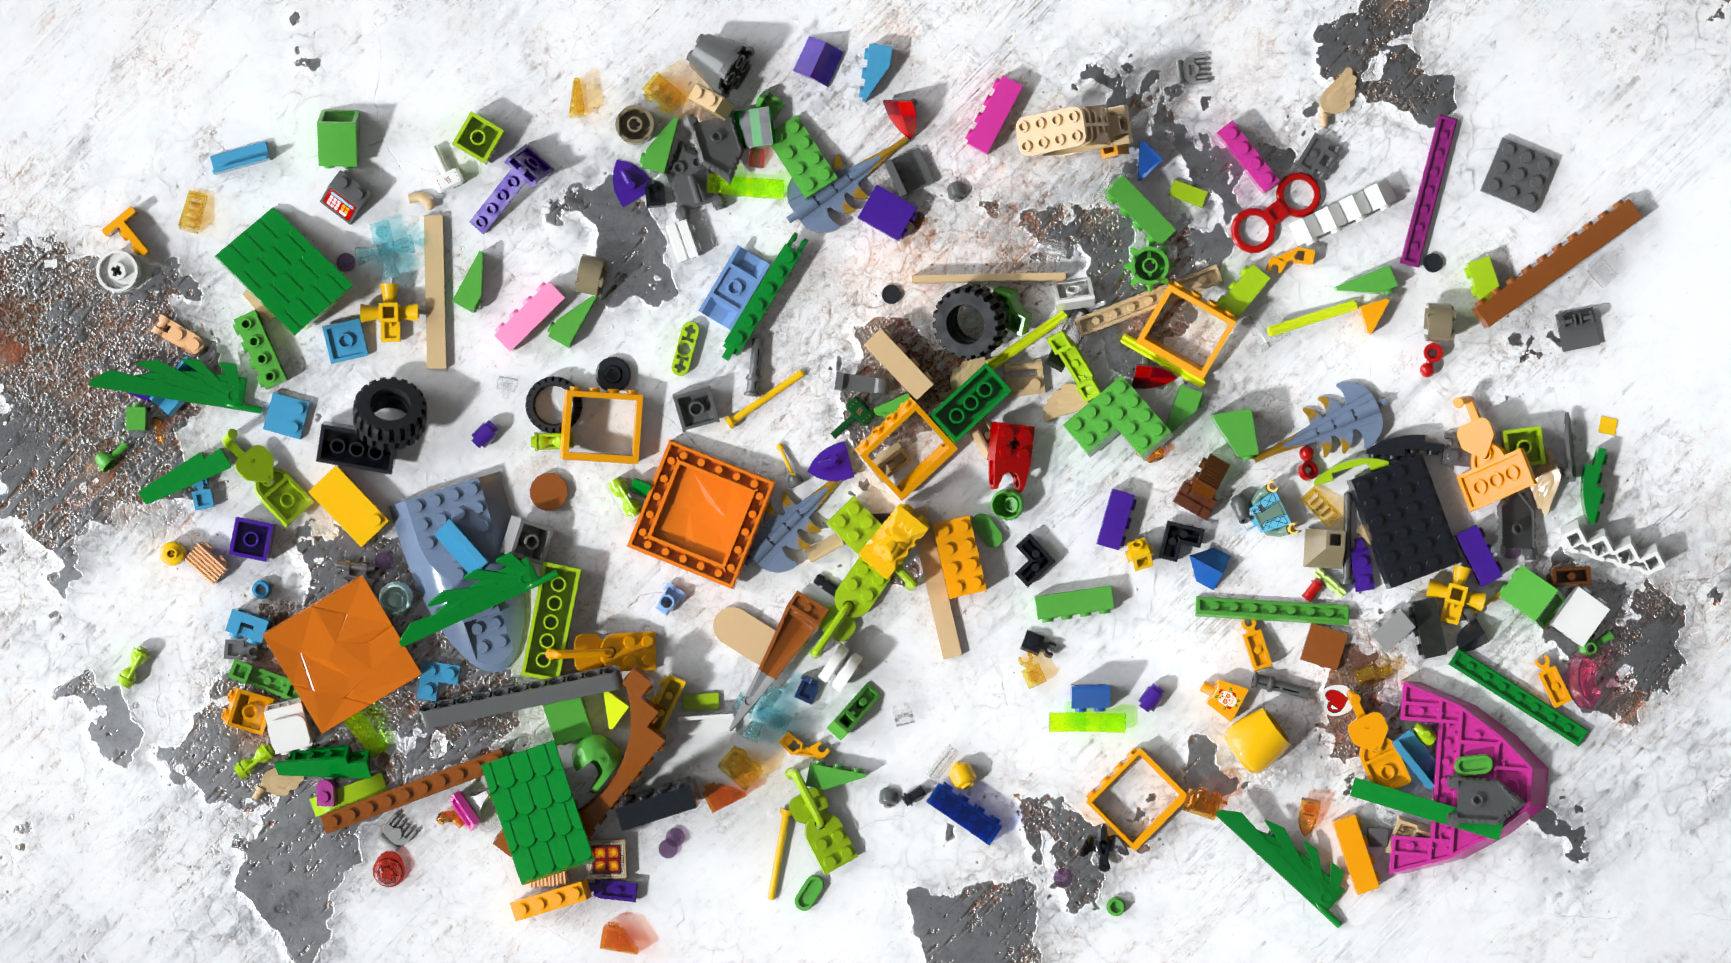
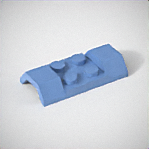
M737 245L698 311L732 330L771 264Z

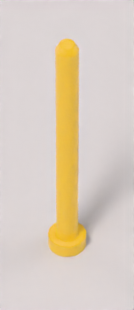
M797 371L731 418L729 416L724 418L731 429L735 428V423L804 377V371Z
M780 808L782 819L768 900H774L776 896L790 816H792L790 810Z

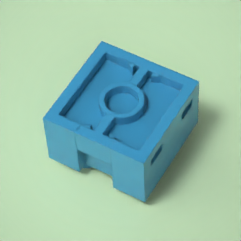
M235 608L231 611L225 631L230 632L229 636L233 638L243 639V637L248 638L247 642L261 645V643L266 642L262 633L272 628L274 620Z

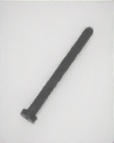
M1350 492L1344 493V531H1346L1343 579H1340V584H1354V579H1351L1352 495Z

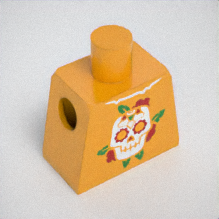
M1218 679L1215 685L1204 681L1199 691L1209 695L1205 703L1232 722L1248 689Z

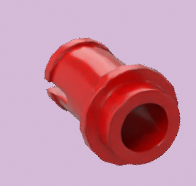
M1317 578L1311 580L1312 583L1301 595L1310 603L1319 591L1324 589L1323 586L1325 584Z

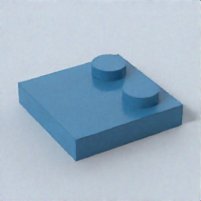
M360 318L322 326L331 364L369 355Z
M273 392L263 429L301 440L311 403Z

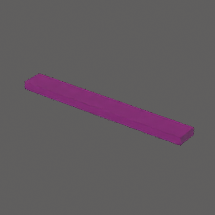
M1438 115L1400 259L1401 264L1419 268L1458 119Z

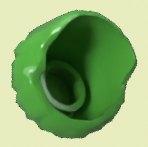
M1013 488L999 490L991 500V509L994 514L1006 521L1017 519L1025 508L1022 494Z

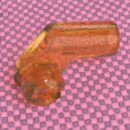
M1160 447L1145 461L1148 463L1160 461L1164 458V449Z

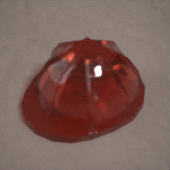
M386 851L377 858L373 866V876L380 885L394 887L404 878L405 867L399 854L393 851Z

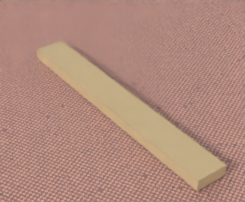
M428 215L424 216L427 369H447L444 216Z
M1217 264L1174 280V282H1182L1186 289L1198 292L1224 282ZM1161 285L1154 288L1152 292H1143L1074 319L1080 336L1089 335L1153 310L1168 285ZM1171 292L1164 305L1179 300L1182 297Z
M1066 272L912 275L913 284L1064 281L1066 279Z
M928 507L915 508L913 513L918 517L920 515L925 517L929 521L928 525L930 526L917 543V549L943 660L961 656L962 652Z

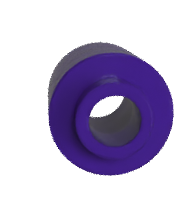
M488 420L475 430L471 441L478 448L481 446L486 448L495 439L500 430Z
M1153 683L1147 687L1138 700L1141 702L1139 706L1147 712L1150 710L1154 712L1164 698L1165 691Z

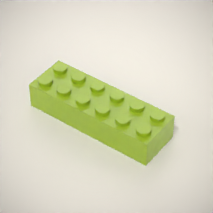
M543 562L541 576L557 570L559 577L538 586L521 675L538 679H548L562 675L565 659L550 660L546 657L545 653L549 648L567 650L582 574L581 568Z

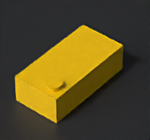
M338 465L334 466L308 491L360 547H365L391 522L390 518Z

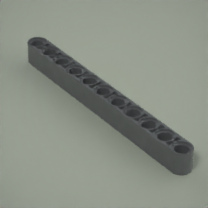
M611 665L431 702L422 705L419 708V712L426 728H433L618 690L624 686L622 684L623 678L619 666Z

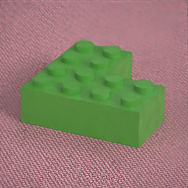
M1122 375L1063 424L1067 432L1090 458L1119 433L1143 461L1173 437L1167 426Z

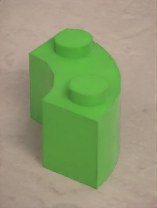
M1005 286L993 289V292L999 295L997 297L998 300L1004 301V310H1008L1009 316L1006 317V320L1010 322L1007 329L1020 336L1028 333L1032 313L1026 311L1021 305L1019 290Z

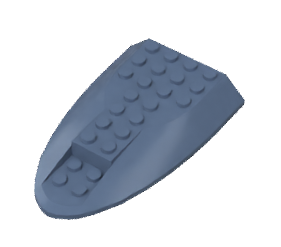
M499 472L468 480L389 506L405 559L427 607V604L443 590L470 587L482 580H465L464 576L468 572L434 535L447 520L452 519L488 559L489 563L482 569L499 571L507 567L496 562V558L505 555L500 552L512 515ZM526 592L442 629V632L449 642L473 665L485 671L501 672L507 669L515 660L522 644L526 622ZM446 603L431 606L428 609L433 615Z

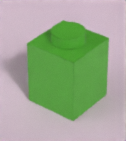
M132 403V407H126V430L148 431L149 408L143 407V403Z

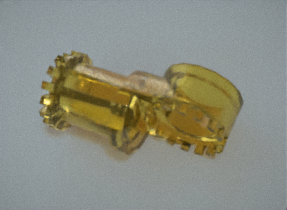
M1371 663L1362 669L1353 670L1359 686L1368 680H1379L1394 674L1391 663L1375 670Z

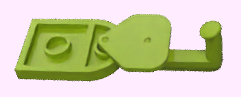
M229 429L222 439V444L237 459L235 463L236 471L246 481L255 482L254 491L257 498L287 527L313 505L314 501L285 471L274 468V457L264 446L254 445L244 453L233 441L238 436L237 431Z
M854 496L826 522L856 554L863 549L868 540L882 526ZM904 559L895 572L905 582L906 589L912 591L916 589L918 582L902 567L901 564L905 561ZM868 565V568L877 577L884 578L877 571H875L872 567Z
M859 557L837 588L834 596L835 605L825 606L830 612L819 627L825 633L816 646L811 649L810 656L814 659L819 658L831 638L838 642L847 641L856 629L855 618L865 615L870 610L891 577L887 580L877 577L868 568V564Z
M788 768L785 771V776L788 779L794 780L800 792L799 795L792 798L789 802V810L795 821L806 824L804 828L805 839L821 871L826 875L857 858L858 855L840 820L833 814L826 813L829 803L824 792L818 788L808 789L799 770Z

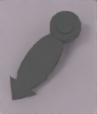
M1565 412L1564 424L1568 467H1560L1562 477H1569L1570 482H1575L1576 466L1574 462L1571 419L1569 412Z

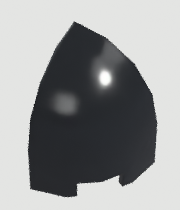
M1477 619L1465 625L1457 636V645L1461 651L1475 650L1490 641Z

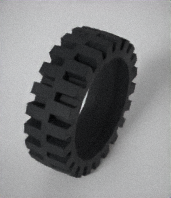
M546 377L536 382L530 388L525 403L526 413L532 424L538 429L547 433H561L562 422L551 424L539 417L535 407L536 398L546 387L558 386L565 390H570V386L575 387V385L562 377ZM572 397L571 427L577 423L581 416L583 408L582 397Z

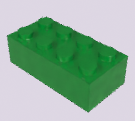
M985 363L939 405L929 417L955 445L1003 401L1012 390Z

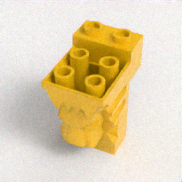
M900 503L857 555L886 580L930 528L928 525L929 521L922 515L918 517L913 513L914 509L907 503Z

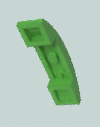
M234 659L228 674L229 678L250 684L287 700L300 698L288 678Z

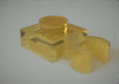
M1027 653L1029 657L1028 662H1023L1021 657L1018 658L1021 666L1025 667L1021 673L1028 688L1031 689L1047 680L1039 663L1033 665V656L1031 653Z

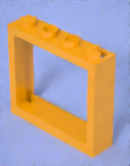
M1171 280L1139 334L1136 343L1203 380L1234 328L1238 317L1231 310H1224L1218 307L1219 304L1217 302L1202 298V294L1198 291L1186 289L1182 282L1179 283ZM1171 292L1228 324L1204 366L1147 335Z
M570 386V390H564L560 459L639 464L643 395L638 394L636 390H627V393H619V389H608L607 392H600V388L589 387V391H581V387ZM572 397L635 400L632 455L569 451Z
M911 397L906 402H902L894 413L889 414L880 426L875 427L866 439L861 440V443L854 449L901 501L958 450L953 442ZM916 411L944 442L895 486L868 455Z
M1134 747L1126 755L1128 759L1124 763L1120 761L1113 768L1115 772L1110 777L1106 775L1099 782L1101 786L1097 790L1093 788L1086 795L1088 798L1086 803L1134 851L1189 798L1140 747L1138 749ZM1141 756L1179 795L1132 840L1094 801Z

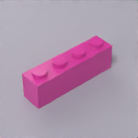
M1004 75L1001 79H996L992 87L995 89L992 96H987L983 104L986 106L983 113L979 111L974 121L977 123L974 130L970 128L965 138L968 140L966 145L985 155L988 154L1023 88V85Z
M1233 120L1216 133L1262 194L1280 181Z

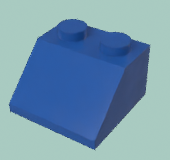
M1070 685L1071 709H1075V712H1087L1086 708H1094V712L1106 711V708H1110V685Z

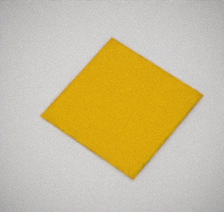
M1601 416L1598 432L1615 436L1618 419Z

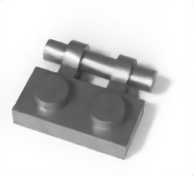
M1315 132L1295 166L1309 175H1312L1315 169L1318 170L1320 173L1316 179L1323 182L1331 174L1330 170L1334 163L1340 159L1339 155L1343 149L1336 146L1332 152L1328 149L1332 142ZM1326 155L1329 158L1325 165L1322 166L1319 163L1323 156Z
M1458 431L1445 432L1444 439L1451 440V446L1444 445L1441 464L1472 467V454L1463 450L1462 447H1458Z
M347 559L345 561L337 560L336 568H342L344 571L343 574L335 573L333 591L357 578L358 576L350 575V570L361 571L360 575H363L373 592L374 578H368L367 572L375 573L376 565L368 564V562L355 563Z

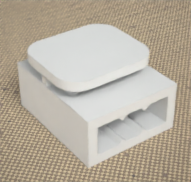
M1576 586L1567 596L1549 624L1583 647L1610 609L1606 607L1608 603L1600 597L1595 599L1591 596L1592 592L1584 586L1581 588Z
M301 698L265 706L264 715L275 754L281 753V755L291 753L292 750H307L313 746L314 737L306 708Z

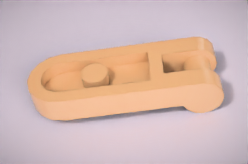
M160 315L158 318L160 321L151 331L188 353L199 354L203 351L204 341L200 336L168 317ZM166 324L171 326L168 333L163 331Z

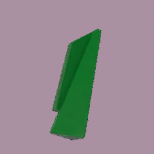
M223 448L218 449L205 457L203 452H199L138 491V494L145 504H150L230 469L231 463Z
M349 745L309 748L307 750L296 749L292 750L284 761L275 762L278 775L371 778L370 750L351 752Z

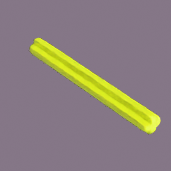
M1351 300L1267 327V332L1272 337L1358 309L1355 300Z
M1063 310L986 363L992 370L996 369L1068 319L1067 314Z
M1124 334L1120 342L1164 366V368L1197 387H1204L1206 383L1205 378L1201 380L1137 344L1136 339L1128 334Z

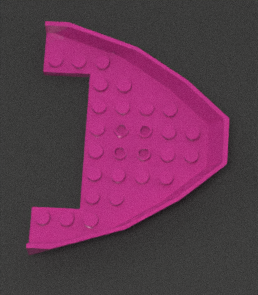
M1401 681L1400 720L1438 723L1433 788L1434 801L1457 807V790L1447 787L1448 775L1458 774L1454 769L1456 759L1461 756L1486 754L1493 760V768L1490 772L1462 777H1471L1473 779L1486 778V780L1499 779L1506 785V788L1509 787L1510 791L1515 793V796L1518 795L1527 803L1518 811H1514L1513 815L1510 814V817H1506V820L1503 821L1504 825L1500 839L1511 834L1546 807L1549 768L1517 735L1472 703L1421 682ZM1431 820L1430 838L1402 835L1391 836L1390 863L1387 872L1389 874L1410 873L1465 859L1498 840Z

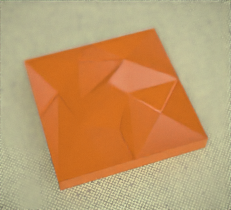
M669 440L627 547L735 590L777 482Z
M363 575L351 580L262 633V636L322 734L421 675L406 647H401L399 635Z

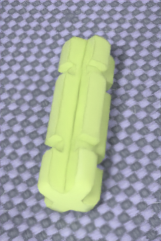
M1322 568L1316 569L1313 575L1318 580L1321 579V582L1330 590L1335 591L1336 595L1342 598L1347 593V589L1342 585L1340 586V583L1329 574H1325Z

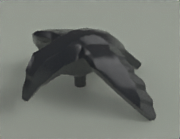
M1102 823L1099 826L1098 836L1089 835L1081 848L1080 857H1085L1089 852H1097L1099 859L1098 869L1101 872H1107L1111 869L1108 859L1110 852L1117 851L1124 856L1130 853L1124 842L1117 835L1108 836L1107 826L1105 823Z

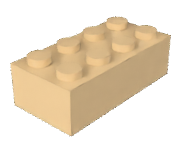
M880 328L864 346L917 401L934 385L932 383L933 378L927 371L924 373L920 371V364L913 357L909 359L905 355L907 350L900 343L896 345L892 341L894 337L887 329L883 331Z

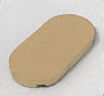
M728 607L721 610L716 615L713 623L714 633L722 643L758 665L761 664L776 631L738 607Z

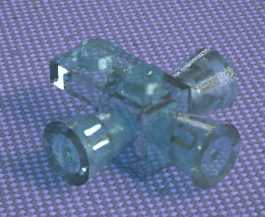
M389 220L369 224L373 238V247H355L358 265L360 266L376 258V261H382V280L400 277L401 275L394 262V258H398L397 253H415L412 235L410 234L394 241Z
M771 685L764 693L762 702L758 700L748 713L751 714L749 718L752 721L741 733L743 737L758 743L762 726H767L784 735L792 717L772 707L784 693L782 690ZM740 692L732 709L739 710L745 694Z

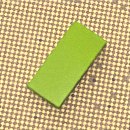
M1174 179L1168 196L1202 208L1208 192Z
M719 692L683 694L684 711L720 709Z

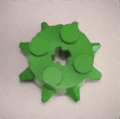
M1147 240L1145 247L1140 250L1133 247L1130 248L1133 257L1130 263L1123 265V268L1131 271L1133 276L1130 283L1131 286L1140 283L1146 285L1148 292H1152L1153 286L1159 282L1166 285L1169 284L1166 275L1169 269L1176 267V264L1168 261L1166 256L1167 246L1159 249L1153 247L1151 242ZM1147 261H1151V264L1154 265L1151 271L1144 267Z

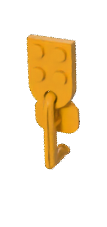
M655 631L612 633L606 636L603 641L594 633L580 634L575 638L574 649L555 650L549 648L545 655L550 660L574 658L575 667L580 672L600 668L602 665L605 667L617 665L620 671H630L635 664L642 670H656Z
M1348 690L1346 694L1357 717L1356 720L1349 724L1348 733L1352 742L1361 747L1359 758L1369 781L1394 789L1411 783L1412 780L1402 757L1393 746V741L1386 737L1388 725L1383 715L1379 712H1371L1365 715L1360 704L1361 696L1354 690Z

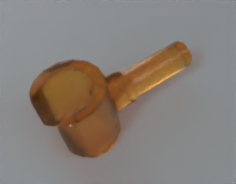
M153 417L150 420V427L156 428L157 444L159 445L162 444L161 428L163 421L161 418Z

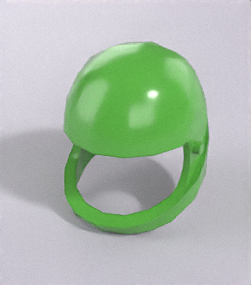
M592 734L583 738L572 752L573 766L576 772L588 763H592L597 769L598 775L589 790L591 793L599 790L623 758L620 748L610 738L602 734Z

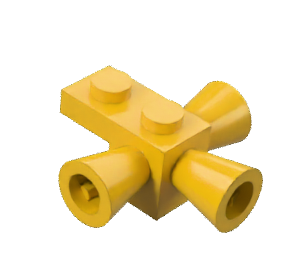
M380 284L384 303H379V307L365 304L360 305L361 323L379 319L381 323V342H401V319L419 322L420 319L419 303L401 307L400 303H396L399 284Z
M1454 565L1453 583H1449L1448 587L1430 578L1425 597L1445 598L1440 621L1458 625L1464 603L1480 611L1483 610L1487 593L1467 592L1468 587H1465L1473 569Z

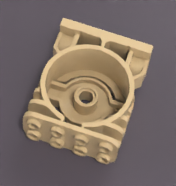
M1104 105L1070 107L1022 117L1016 124L1019 149L1025 156H1054L1062 154L1069 156L1133 143L1128 105L1105 108Z

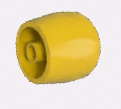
M1261 708L1233 723L1226 730V735L1224 736L1231 751L1250 773L1265 771L1292 745L1279 723L1265 708Z

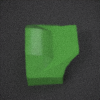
M907 393L873 408L875 415L886 419L889 414L894 413L899 408L902 402L904 403L910 398L909 394Z

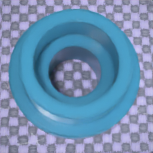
M258 580L252 587L254 596L259 599L267 598L272 591L270 583L266 580ZM260 586L265 587L266 590L264 593H261L259 591Z

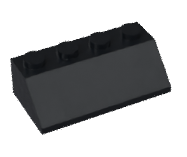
M324 421L321 424L316 462L392 475L398 449H395V451H389V449H384V451L378 450V447L374 446L373 448L367 445V441L363 442L360 439V435L356 434L355 426Z

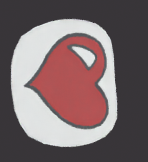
M1332 685L1323 690L1322 697L1325 711L1328 715L1340 716L1352 709L1346 694L1350 690L1347 686Z

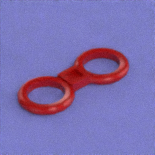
M1303 172L1291 173L1280 181L1276 190V201L1265 210L1247 208L1239 212L1231 225V237L1235 245L1248 253H1260L1268 249L1274 242L1276 225L1288 215L1295 218L1306 217L1318 208L1321 201V188L1317 180ZM1294 180L1307 182L1313 190L1314 197L1312 203L1302 210L1291 208L1284 200L1285 187ZM1248 216L1261 217L1268 226V236L1259 245L1252 246L1246 244L1239 236L1240 223Z

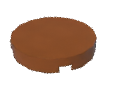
M544 473L537 476L530 487V498L533 504L545 511H554L560 508L566 502L568 496V487L565 480L553 473Z

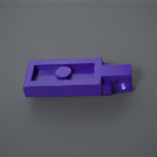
M1355 538V549H1351L1355 592L1374 590L1369 548L1364 547L1363 538Z
M595 879V883L588 882L590 891L594 892L593 896L636 902L638 883L610 879Z

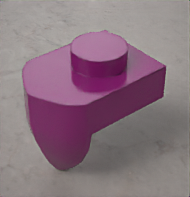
M325 779L316 785L317 806H338L337 786L339 784L336 781Z

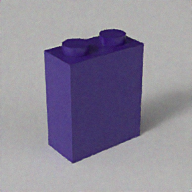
M876 185L858 219L898 242L899 238L904 239L908 232V229H906L909 221L913 223L918 213L915 212L917 207Z

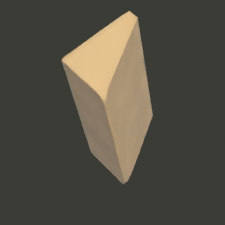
M986 416L969 431L984 459L988 455L991 424Z
M896 442L872 461L889 478L912 459L900 443ZM873 471V473L877 476V478L880 480V482H881V483L884 482V481Z
M834 533L810 548L805 549V552L810 562H814L844 546V542Z

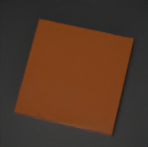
M1311 623L1300 660L1337 671L1348 634Z

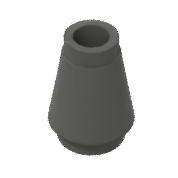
M1244 494L1235 495L1232 497L1230 505L1239 523L1246 524L1250 521L1249 499Z

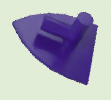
M616 160L613 170V187L622 207H625L645 195V186L651 179L638 166L626 161Z
M845 441L829 446L820 452L812 461L807 472L825 481L837 482L854 478Z

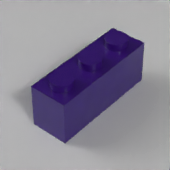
M1111 489L1096 544L1115 550L1124 547L1126 536L1123 535L1125 528L1129 529L1132 518H1129L1130 510L1134 511L1137 502L1134 499L1135 495Z
M1473 525L1454 535L1467 563L1473 569L1472 572L1480 587L1503 577L1501 574L1503 568L1499 561L1495 562L1491 553V545L1486 544L1484 540L1486 535L1481 527L1478 528L1477 525Z

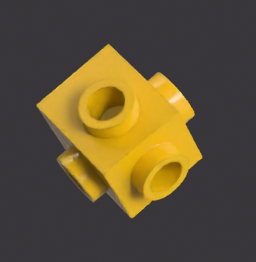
M1145 537L1126 543L1128 551H1125L1128 563H1133L1135 572L1154 566L1151 555H1154L1151 543L1147 544Z

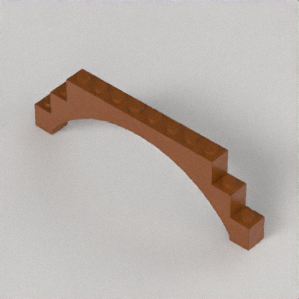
M636 664L623 679L622 683L627 688L631 713L630 735L624 757L609 783L591 801L578 809L588 839L596 831L594 827L598 823L601 825L605 821L608 810H613L619 803L617 799L621 794L624 796L631 788L630 783L640 778L643 773L641 771L645 765L648 767L655 759L653 755L657 751L661 752L667 744L665 742L666 735L651 724H654L659 718L660 707L644 695H648L654 687L652 685L654 678ZM501 829L494 838L493 844L509 857H512L503 829Z

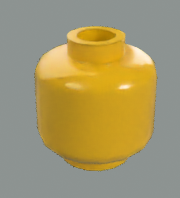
M177 541L165 543L160 550L161 560L169 566L180 565L184 562V558L187 555L184 545Z
M958 761L951 765L952 769L949 771L948 776L956 789L964 791L975 785L977 775L970 763Z

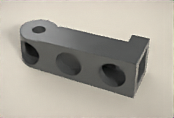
M836 372L834 390L889 394L890 380Z

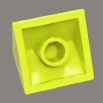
M609 691L603 694L609 729H613L629 709L630 704L613 691Z

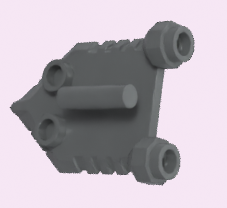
M734 109L725 121L716 117L698 122V118L694 114L684 116L683 125L684 128L692 132V139H694L693 142L696 145V151H698L700 164L715 172L716 175H720L722 179L731 184L735 170L738 168L737 165L740 163L739 160H741L744 153L742 143L739 140L740 137L737 134L738 130L735 128Z
M680 141L675 152L676 155L673 156L674 160L671 161L672 165L669 166L666 173L671 184L672 194L675 197L674 201L677 204L676 218L679 221L689 220V209L711 202L716 211L727 208L726 198L719 192L715 173L700 164L696 150L691 149V147Z
M1522 490L1501 499L1497 505V536L1499 539L1491 546L1493 557H1505L1506 548L1522 549V555L1525 560H1535L1536 556H1538L1535 541V508Z
M1459 774L1448 775L1447 787L1457 790V812L1447 813L1446 819L1447 825L1451 827H1457L1465 822L1499 825L1506 820V817H1510V814L1513 815L1514 811H1518L1527 804L1518 795L1515 796V793L1511 792L1509 787L1506 788V785L1499 779H1473L1471 777H1462Z

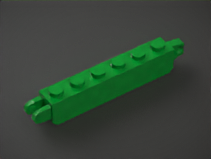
M794 232L788 243L783 246L725 339L723 347L726 350L722 355L723 359L729 361L733 353L738 355L739 352H742L800 259L801 252L808 242L806 238L801 241L799 248L795 250L791 246L796 241L798 233Z

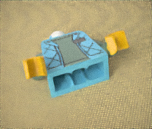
M1274 478L1267 485L1257 490L1250 501L1251 507L1249 508L1252 516H1250V521L1244 524L1247 531L1257 526L1261 533L1264 532L1267 536L1274 537L1300 533L1302 530L1297 531L1294 528L1299 522L1291 523L1276 493L1281 485L1278 487L1273 486V482L1276 480Z

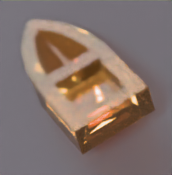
M1302 797L1298 823L1303 836L1310 834L1316 826L1321 800Z

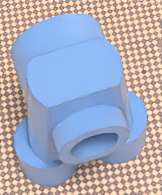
M670 582L663 588L665 592L655 607L665 616L670 613L679 601L682 602L687 596L685 592ZM669 602L670 607H663V603Z

